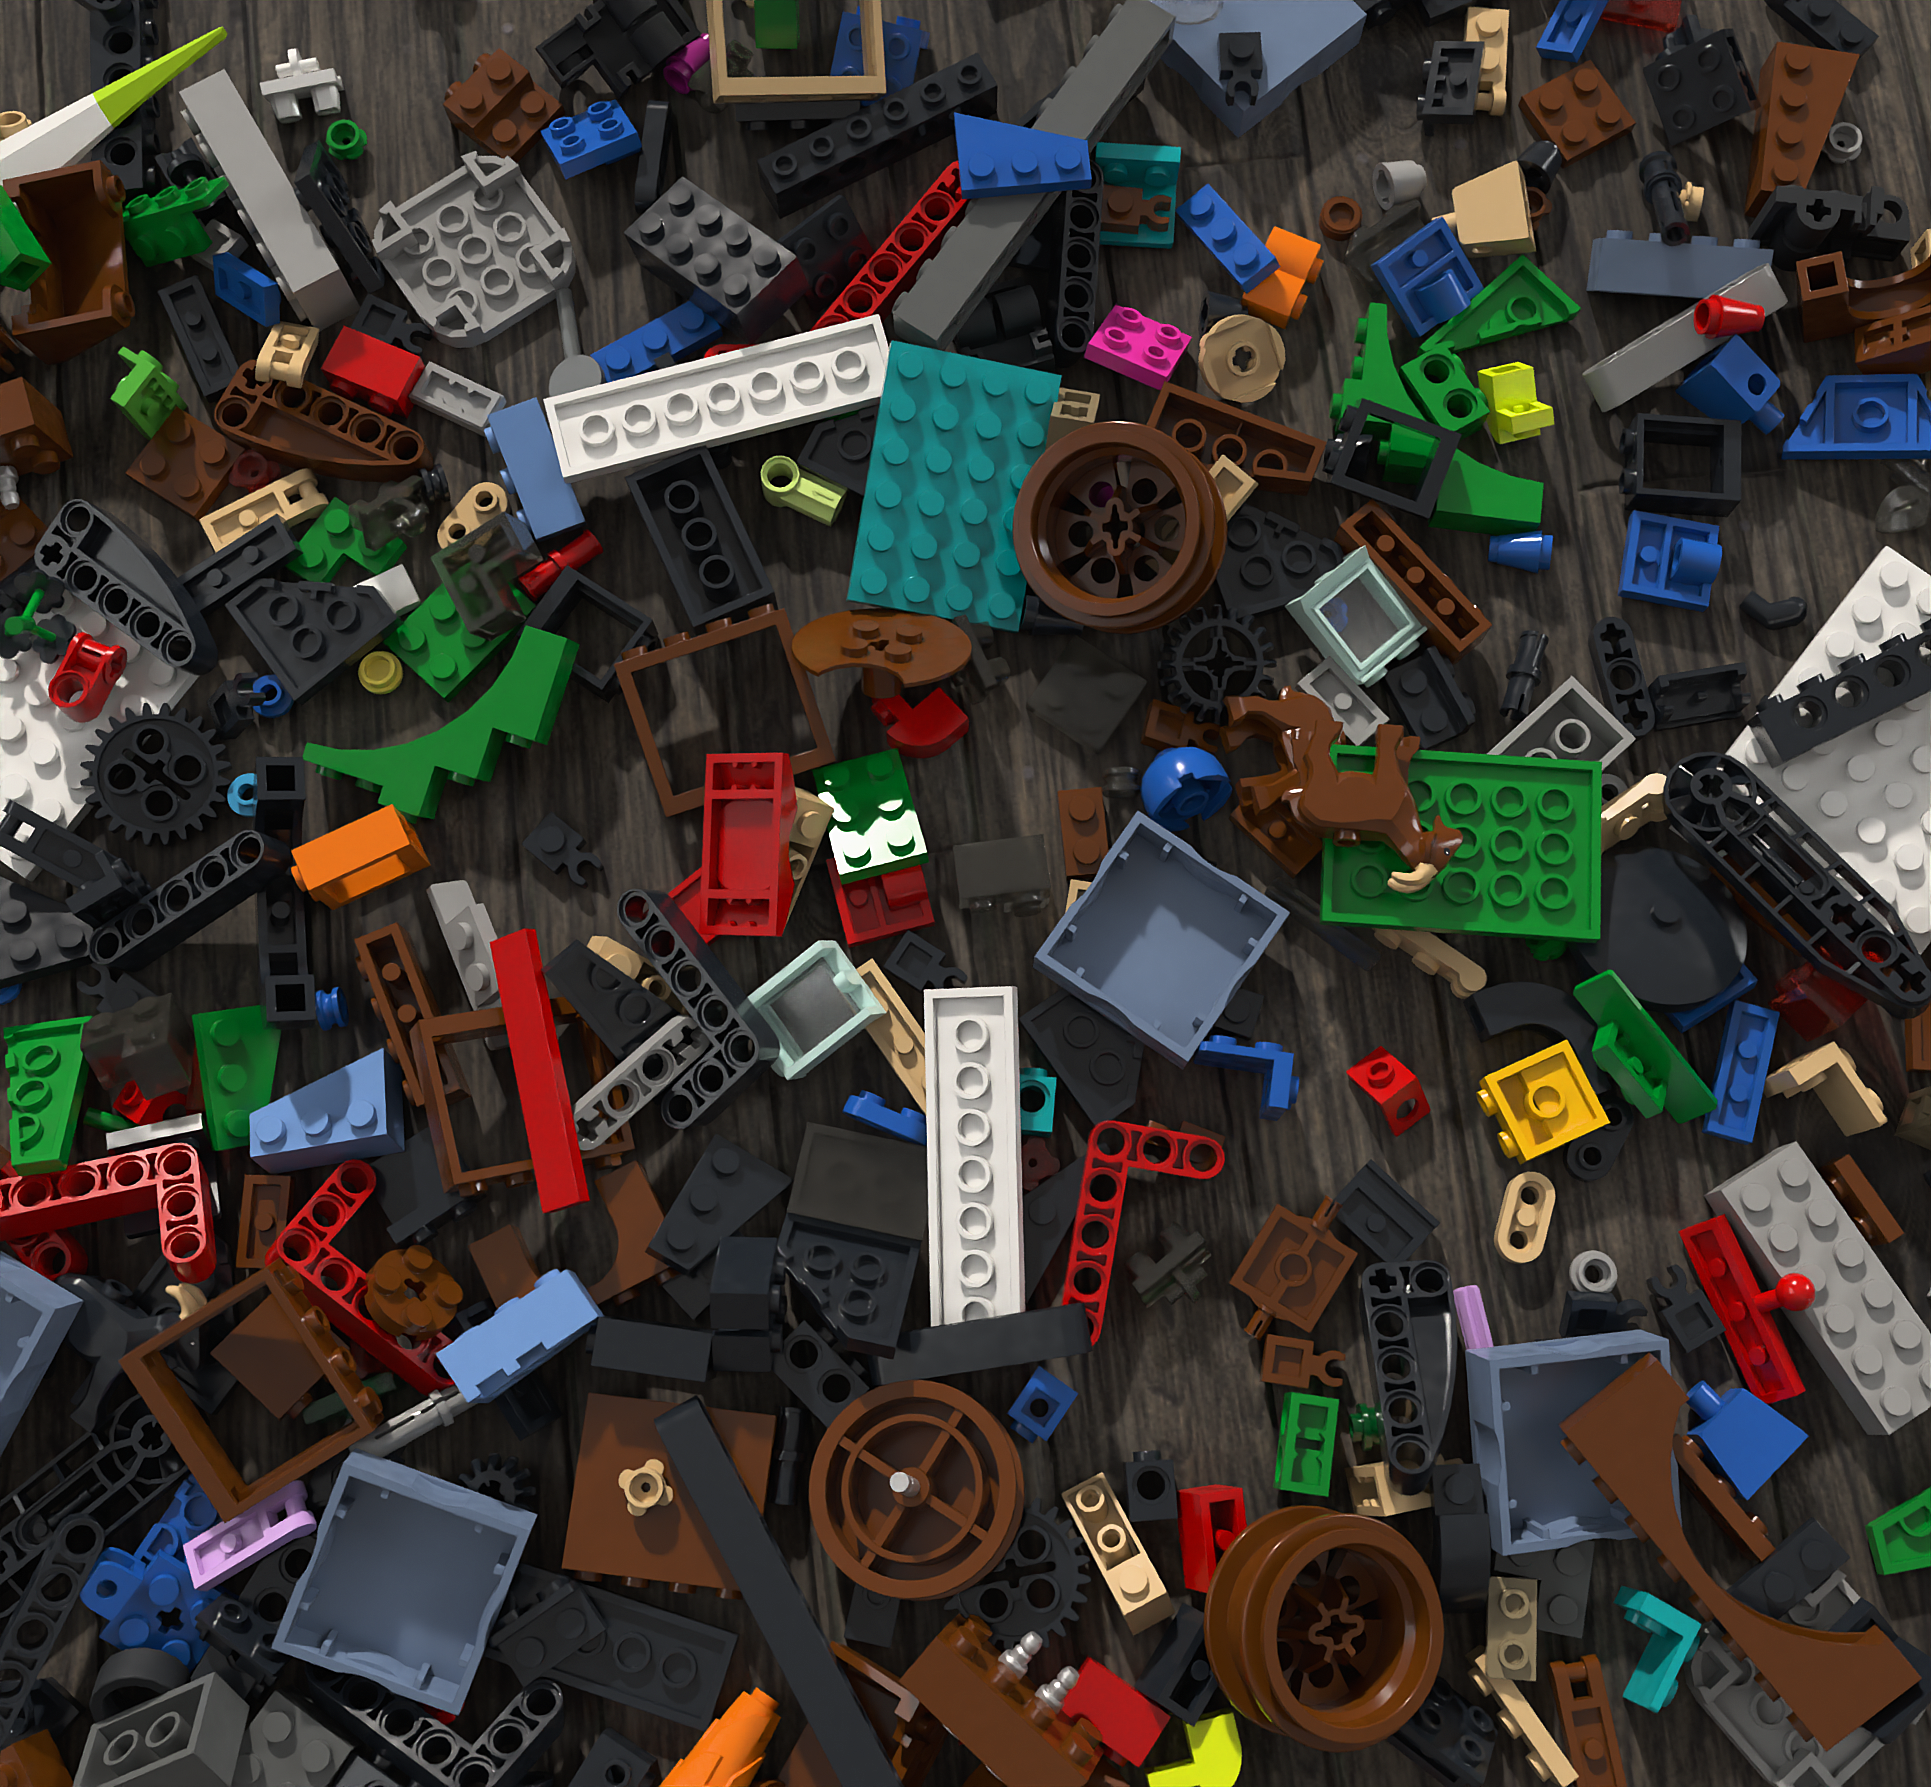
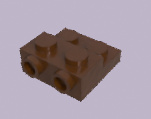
M500 48L492 55L484 53L479 56L474 63L473 74L464 83L456 81L451 84L446 91L445 102L443 103L450 123L490 155L503 159L509 156L515 163L542 138L540 130L549 127L554 120L565 115L563 104L533 82L530 72Z

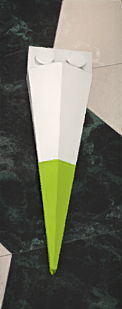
M219 27L0 141V185L3 187L2 180L76 165L92 148L147 99L223 41L228 34L224 27ZM13 202V204L15 205L16 209L18 210V212H19L20 215H21V212H20V210H19V208H18L16 202Z

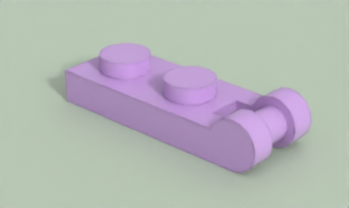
M297 1480L289 1483L227 1523L222 1521L184 1544L183 1549L194 1589L207 1592L294 1538H301L315 1531L317 1523L312 1511H307L304 1502L308 1498L304 1482ZM286 1509L288 1518L279 1523L277 1513Z

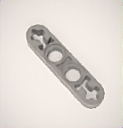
M682 1014L669 1020L571 1107L576 1133L579 1131L576 1122L580 1118L586 1121L592 1120L587 1126L591 1132L587 1137L577 1134L580 1150H592L602 1144L704 1053L710 1040L692 1016ZM683 1027L695 1029L691 1033L693 1040L691 1045L685 1043L678 1044L684 1037L681 1032ZM664 1043L675 1047L671 1051L678 1055L676 1059L670 1051L662 1047ZM657 1053L663 1060L662 1072L657 1077L648 1079L643 1073V1063L648 1056ZM624 1084L629 1091L628 1101L622 1108L612 1109L608 1104V1094L614 1086ZM597 1104L598 1108L609 1116V1119L605 1120L598 1117L599 1112L593 1109V1105Z

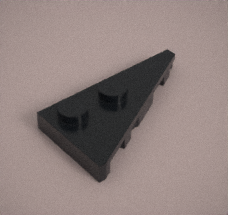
M1105 1141L1098 1145L1102 1153L1110 1154L1111 1149ZM1086 1154L1023 1196L1025 1304L1030 1299L1076 1215ZM1095 1176V1177L1091 1180V1183H1090V1185H1089V1190H1090V1188H1091L1092 1184L1094 1183V1181H1095V1179H1096L1097 1176Z

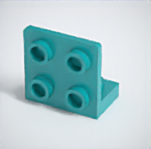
M1097 143L1095 162L1103 172L1104 185L1143 188L1142 199L1150 200L1156 195H1166L1172 198L1170 211L1159 210L1155 212L1159 217H1169L1168 231L1156 232L1151 230L1146 224H1139L1138 235L1100 231L1099 245L1167 249L1173 247L1176 184L1180 166L1181 147Z
M1621 1586L1613 1603L1627 1610L1623 1619L1648 1633H1653L1623 1693V1697L1647 1710L1658 1713L1661 1706H1668L1676 1694L1678 1681L1675 1677L1683 1661L1689 1662L1698 1649L1700 1636L1697 1633L1701 1623L1649 1593Z

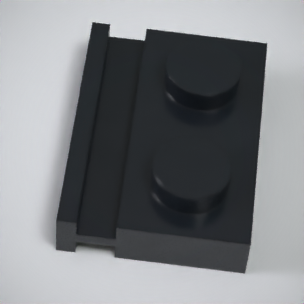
M1372 1159L1336 1195L1327 1210L1329 1212L1335 1201L1343 1205L1334 1219L1380 1262L1407 1261L1425 1241L1426 1237L1440 1224L1433 1215Z

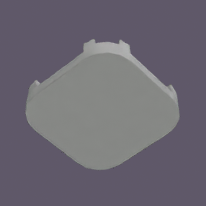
M477 151L461 156L464 163L463 167L400 206L395 207L391 200L379 210L381 217L374 230V239L371 240L386 272L423 324L432 330V335L441 343L455 348L475 347L505 331L556 298V290L568 288L576 272V257L565 228L559 226L521 174L519 165L509 156H506L505 159L497 156H478Z
M1837 1569L1784 1614L1779 1621L1807 1629L1828 1631L1860 1597L1844 1580L1847 1575ZM1712 1621L1706 1622L1697 1633L1700 1636L1698 1649L1689 1662H1683L1686 1684L1700 1706L1761 1777L1773 1787H1842L1861 1766L1885 1745L1859 1727L1827 1752L1815 1737L1806 1743L1786 1718L1793 1710L1782 1697L1773 1703L1753 1678L1760 1670L1748 1657L1740 1662L1720 1638L1724 1634ZM1924 1709L1914 1719V1721L1911 1724L1916 1725V1723L1919 1721V1719L1921 1718L1926 1709Z

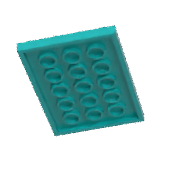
M891 341L846 602L929 614L947 621L1010 633L1019 632L1027 581L1020 569L1015 553L1013 515L1016 500L1024 479L1031 467L1045 452L1050 415L1054 402L1058 400L1061 375Z

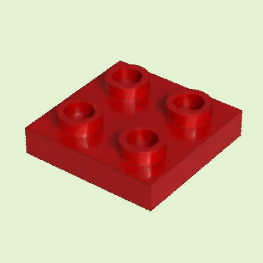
M835 858L826 860L849 948L906 933L907 930L912 932L935 926L921 865L841 884Z

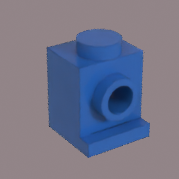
M1039 1366L1007 1413L1014 1419L1010 1428L1032 1444L1037 1436L1047 1441L1078 1393ZM1041 1398L1046 1401L1048 1411L1043 1417H1036L1031 1413L1030 1405L1034 1399Z

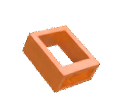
M393 804L291 850L297 864L291 867V871L301 891L305 892L308 890L315 902L320 900L332 910L430 866V862L414 827L410 822H407L406 818Z

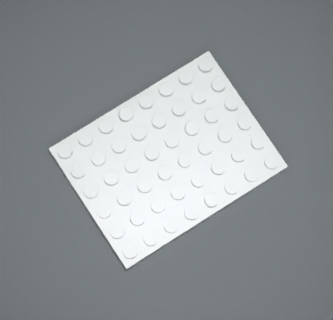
M1884 547L1769 698L1781 694L1784 700L1799 694L1796 686L1820 673L1827 680L1840 673L1837 667L1839 664L1856 655L1863 653L1866 660L1882 653L1878 645L1901 633H1904L1907 639L1922 633L1919 625L1931 619V576L1890 547ZM1920 647L1918 651L1920 660L1925 665L1931 666V650ZM1878 667V680L1887 687H1893L1894 676L1891 671ZM1838 687L1835 693L1837 701L1844 707H1852L1854 699L1850 691ZM1931 691L1773 769L1749 725H1747L1726 752V755H1730L1746 765L1895 908L1921 955L1931 942ZM1795 708L1794 718L1796 722L1802 727L1811 728L1813 718L1810 712L1804 708ZM1745 785L1733 786L1732 791L1749 796ZM1757 796L1756 803L1760 805L1764 801ZM1774 811L1769 813L1790 836L1797 834ZM1727 818V820H1728L1730 823H1732V822L1735 821V820H1732V819H1730V818ZM1670 825L1669 829H1671L1673 832H1675V833L1678 834L1680 837H1682L1684 840H1686L1680 833H1678V832L1673 828L1672 825ZM1762 839L1760 840L1768 849L1770 848ZM1806 842L1801 845L1824 868L1830 866ZM1753 846V848L1762 856L1763 853L1758 848ZM1724 850L1718 852L1721 857L1727 855ZM1839 874L1834 877L1858 901L1863 899ZM1871 906L1868 911L1894 934L1887 920ZM1875 952L1862 953L1869 961L1875 963L1884 961L1882 956Z

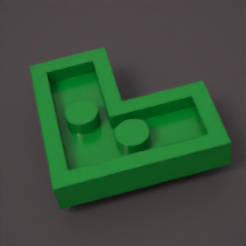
M334 497L298 543L304 554L285 565V568L303 581L329 583L345 561L349 559L368 573L377 576L390 570L407 549L404 541Z

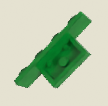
M201 177L183 189L179 190L174 185L164 189L153 198L143 194L133 199L126 206H122L124 236L146 267L204 252L213 243L192 211L209 206L229 186L228 181L225 177L210 181L206 177Z
M1606 970L1575 986L1573 995L1598 1024L1592 1048L1595 1062L1601 1070L1608 1072L1620 1086L1626 1101L1631 1105H1635L1646 1119L1661 1113L1664 1106L1676 1122L1682 1124L1717 1108L1718 1100L1613 970Z

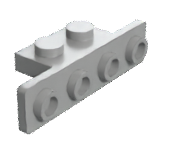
M465 880L432 884L426 892L473 1011L502 1007L490 942L498 938L484 903H475L469 885ZM508 1034L485 1038L490 1050L510 1047Z

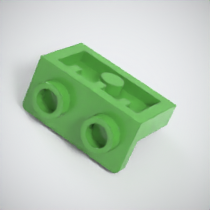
M122 347L118 355L132 371L118 383L116 391L110 399L146 439L151 440L176 406L184 411L188 405L176 392L179 389V385L161 372L163 366L159 361L145 351L141 350L137 355L129 349Z

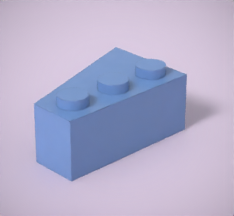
M532 398L487 415L491 427L485 428L484 432L493 454L501 452L507 468L500 470L509 495L518 493L524 509L516 511L525 535L534 534L535 539L539 543L587 525L571 483H565L554 440L537 398Z
M384 1048L250 1113V1158L270 1174L405 1151L401 1066L395 1063L392 1056Z
M558 1269L548 1272L534 1283L535 1290L521 1299L515 1297L494 1312L495 1316L481 1325L467 1330L452 1344L436 1353L468 1403L491 1402L588 1332L591 1325L598 1324V1318L604 1315L575 1272L567 1269L561 1273Z

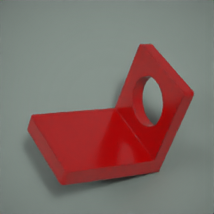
M1382 1046L1376 1048L1346 1071L1348 1078L1380 1106L1391 1133L1396 1137L1431 1111L1417 1076ZM1408 1099H1415L1412 1111L1403 1118H1397V1111L1400 1105Z
M135 1068L112 1107L136 1124L144 1126L162 1122L165 1110L173 1104H183L186 1116L202 1113L205 1105L168 1087L145 1071Z

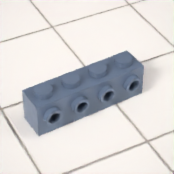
M1607 230L1606 238L1593 239L1586 291L1704 299L1760 265L1769 263L1771 267L1774 250L1760 249V240L1734 239L1733 247L1717 246L1718 238L1707 236H1692L1691 244L1683 243L1678 246H1668L1662 241L1661 233H1649V241L1632 240V231Z

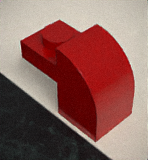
M940 687L913 709L899 694L884 699L871 697L873 705L870 708L877 719L886 727L891 723L893 724L886 731L887 744L892 749L898 748V752L904 756L911 758L936 756L950 748L969 731V718Z

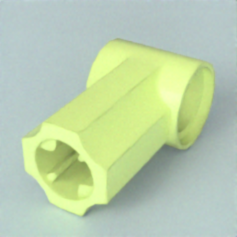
M773 456L762 466V491L767 502L777 507L787 506L830 527L836 521L847 496L846 490L799 469L796 463L786 456ZM782 475L791 479L789 485L781 488L770 484L772 478Z

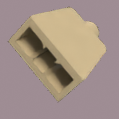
M1518 161L1510 162L1455 187L1452 190L1455 212L1432 218L1433 221L1436 218L1444 217L1454 237H1459L1460 246L1469 258L1536 251L1525 176Z
M1440 1453L1436 1465L1464 1464V1462L1460 1458L1444 1461ZM1403 1460L1398 1462L1407 1469L1419 1468L1413 1461ZM1383 1461L1345 1468L1354 1514L1390 1516L1431 1507L1429 1483L1425 1490L1417 1495H1401L1393 1491L1388 1485L1385 1478Z

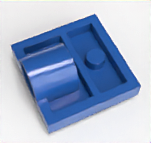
M616 99L596 102L587 111L574 117L558 118L549 127L540 130L546 147L565 179L603 163L606 166L639 153L642 147L637 131Z
M1443 216L1431 221L1370 266L1412 338L1422 336L1438 323H1442L1462 312L1471 304L1470 300L1484 289Z
M1633 510L1628 520L1617 596L1704 612L1709 606L1711 585L1718 574L1721 564L1722 546L1717 544L1720 526Z

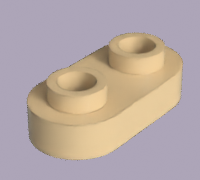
M484 482L477 484L469 490L442 522L438 529L437 538L441 548L449 558L456 561H465L473 552L480 553L481 548L487 544L484 538L510 514L511 505L505 491L494 483ZM484 498L493 499L489 506H479ZM456 531H466L463 538L458 540L452 539Z
M1522 1173L1514 1177L1506 1187L1495 1230L1494 1244L1499 1255L1510 1263L1522 1264L1532 1261L1543 1250L1554 1207L1555 1190L1550 1180L1540 1173ZM1524 1188L1530 1189L1535 1195V1201L1532 1205L1524 1203L1521 1198V1192ZM1513 1232L1521 1234L1524 1239V1245L1521 1249L1514 1248L1510 1243V1236Z

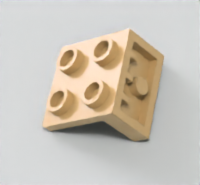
M1835 1042L1802 1054L1766 1076L1763 1093L1767 1098L1783 1092L1786 1098H1789L1800 1091L1805 1092L1813 1088L1845 1136L1871 1130L1887 1122V1118L1882 1112L1883 1104L1873 1090L1864 1086L1855 1073L1856 1065L1854 1060L1844 1049L1838 1048Z

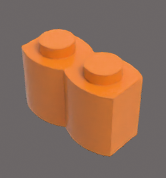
M1274 226L1265 246L1276 257L1280 268L1246 294L1244 292L1241 305L1248 307V315L1286 329L1291 318L1299 320L1308 298L1302 292L1307 282L1315 284L1324 260L1318 258L1321 244Z

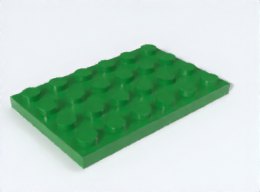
M1333 744L1330 749V756L1338 773L1355 771L1372 774L1375 764L1376 747ZM1418 750L1410 759L1408 786L1418 809L1423 832L1432 831L1435 816L1438 815L1446 827L1461 831L1463 841L1448 865L1429 884L1413 893H1401L1394 891L1388 886V880L1392 878V872L1412 873L1413 870L1383 841L1361 840L1359 846L1340 847L1332 843L1333 839L1323 838L1320 925L1597 943L1600 940L1602 762Z

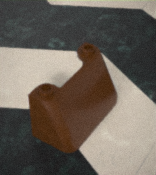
M101 160L2 180L3 188L12 202H16L22 218L52 263L30 286L31 304L21 306L22 314L11 316L12 336L45 364L54 365L75 358L129 327L131 317L135 315V307L128 288L122 201L126 199V192L120 177L113 175Z
M831 1641L830 1645L904 1786L921 1787L949 1731L899 1682L900 1677L844 1644ZM808 1721L778 1777H767L761 1781H755L749 1787H842Z

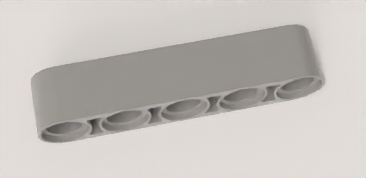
M1769 263L1750 270L1704 298L1708 299L1711 295H1719L1754 305H1761L1764 308L1765 317L1788 302ZM1697 302L1586 370L1582 376L1601 411L1606 412L1633 398L1727 341L1732 336L1707 339L1704 335L1698 334L1695 331L1693 321Z

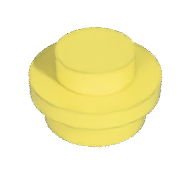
M376 651L368 654L362 660L358 676L361 684L369 692L387 694L400 685L403 678V667L395 655L386 651Z

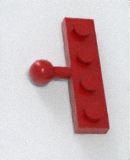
M1725 1214L1678 1231L1710 1303L1726 1328L1724 1334L1751 1393L1764 1403L1770 1404L1797 1396L1806 1391L1770 1311L1780 1307L1796 1312L1809 1308L1816 1297V1290L1812 1281L1805 1275L1790 1273L1778 1281L1775 1289L1761 1293Z

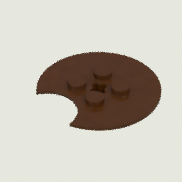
M885 608L848 610L818 618L802 627L795 634L792 641L794 659L809 673L819 677L836 669L861 667L862 692L869 697L883 699L891 698L901 693V682L904 684V688L933 683L955 674L968 663L972 652L969 637L953 623L929 614Z

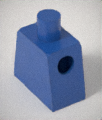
M1737 334L1733 335L1699 361L1675 390L1677 394L1708 417L1741 420V424L1749 420L1765 435L1770 433L1785 416L1768 401L1781 385L1779 378Z
M1700 1381L1686 1394L1690 1398L1686 1403L1701 1417L1686 1435L1701 1449L1705 1456L1703 1460L1713 1475L1715 1473L1720 1474L1734 1488L1737 1496L1733 1499L1748 1500L1809 1437L1803 1430L1744 1388L1729 1389L1720 1397L1705 1381Z

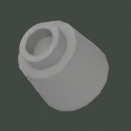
M1412 160L1379 163L1373 171L1372 179L1375 197L1378 204L1384 210L1392 209L1419 197L1422 190L1426 188L1427 177L1425 170L1421 165H1417Z

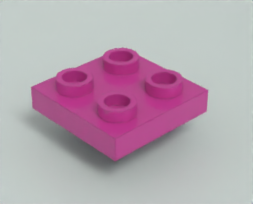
M1115 304L1088 343L1084 358L1161 391L1164 381H1169L1188 351L1192 337L1180 332L1173 325L1158 323L1142 316L1139 311L1133 308H1123Z

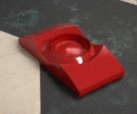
M788 753L706 754L699 934L782 937L795 886L789 859V836L798 809L794 776Z

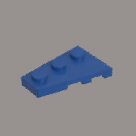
M954 113L962 199L1091 189L1092 177L1087 140Z
M192 1473L187 1480L182 1482L174 1494L175 1499L160 1521L153 1525L133 1555L135 1558L146 1563L145 1568L159 1549L188 1565L183 1545L223 1521Z

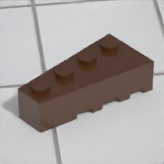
M1777 42L1760 70L1758 98L1761 107L1756 109L1744 216L1757 217L1776 186L1798 185L1806 189L1860 54Z
M1164 381L1147 426L1165 433L1186 448L1202 462L1208 471H1210L1222 455H1225L1259 484L1254 490L1307 496L1327 444L1326 441L1166 381Z

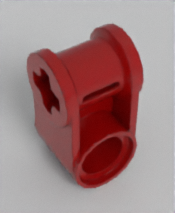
M85 632L75 635L69 643L66 655L59 669L50 681L48 693L52 702L75 722L85 723L97 718L102 712L103 706L116 681L124 672L128 659L126 648L118 645L109 647L94 641L92 635ZM83 691L82 696L78 700L69 703L70 698L75 693Z

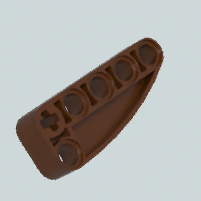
M249 360L240 366L214 411V419L228 439L252 454L298 470L307 468L311 469L315 474L354 481L391 483L419 481L418 469L424 467L427 471H431L434 465L432 455L420 434L304 379L301 389L289 387L286 381L271 379L270 383L257 381L255 379L257 360ZM305 399L301 406L291 408L296 401ZM342 416V419L337 424L328 425L331 419ZM246 418L243 424L233 427L237 420ZM377 433L380 434L375 441L365 443V440L368 438V436ZM409 451H418L412 459L402 460V457Z

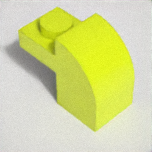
M1515 362L1477 371L1479 388L1486 396L1489 404L1490 413L1486 421L1490 433L1497 443L1503 444L1541 435L1540 428L1555 425L1553 407L1537 401L1533 367Z
M1227 1707L1202 1713L1194 1727L1182 1720L1191 1758L1144 1769L1148 1787H1232L1238 1777L1242 1762L1241 1744L1233 1712Z

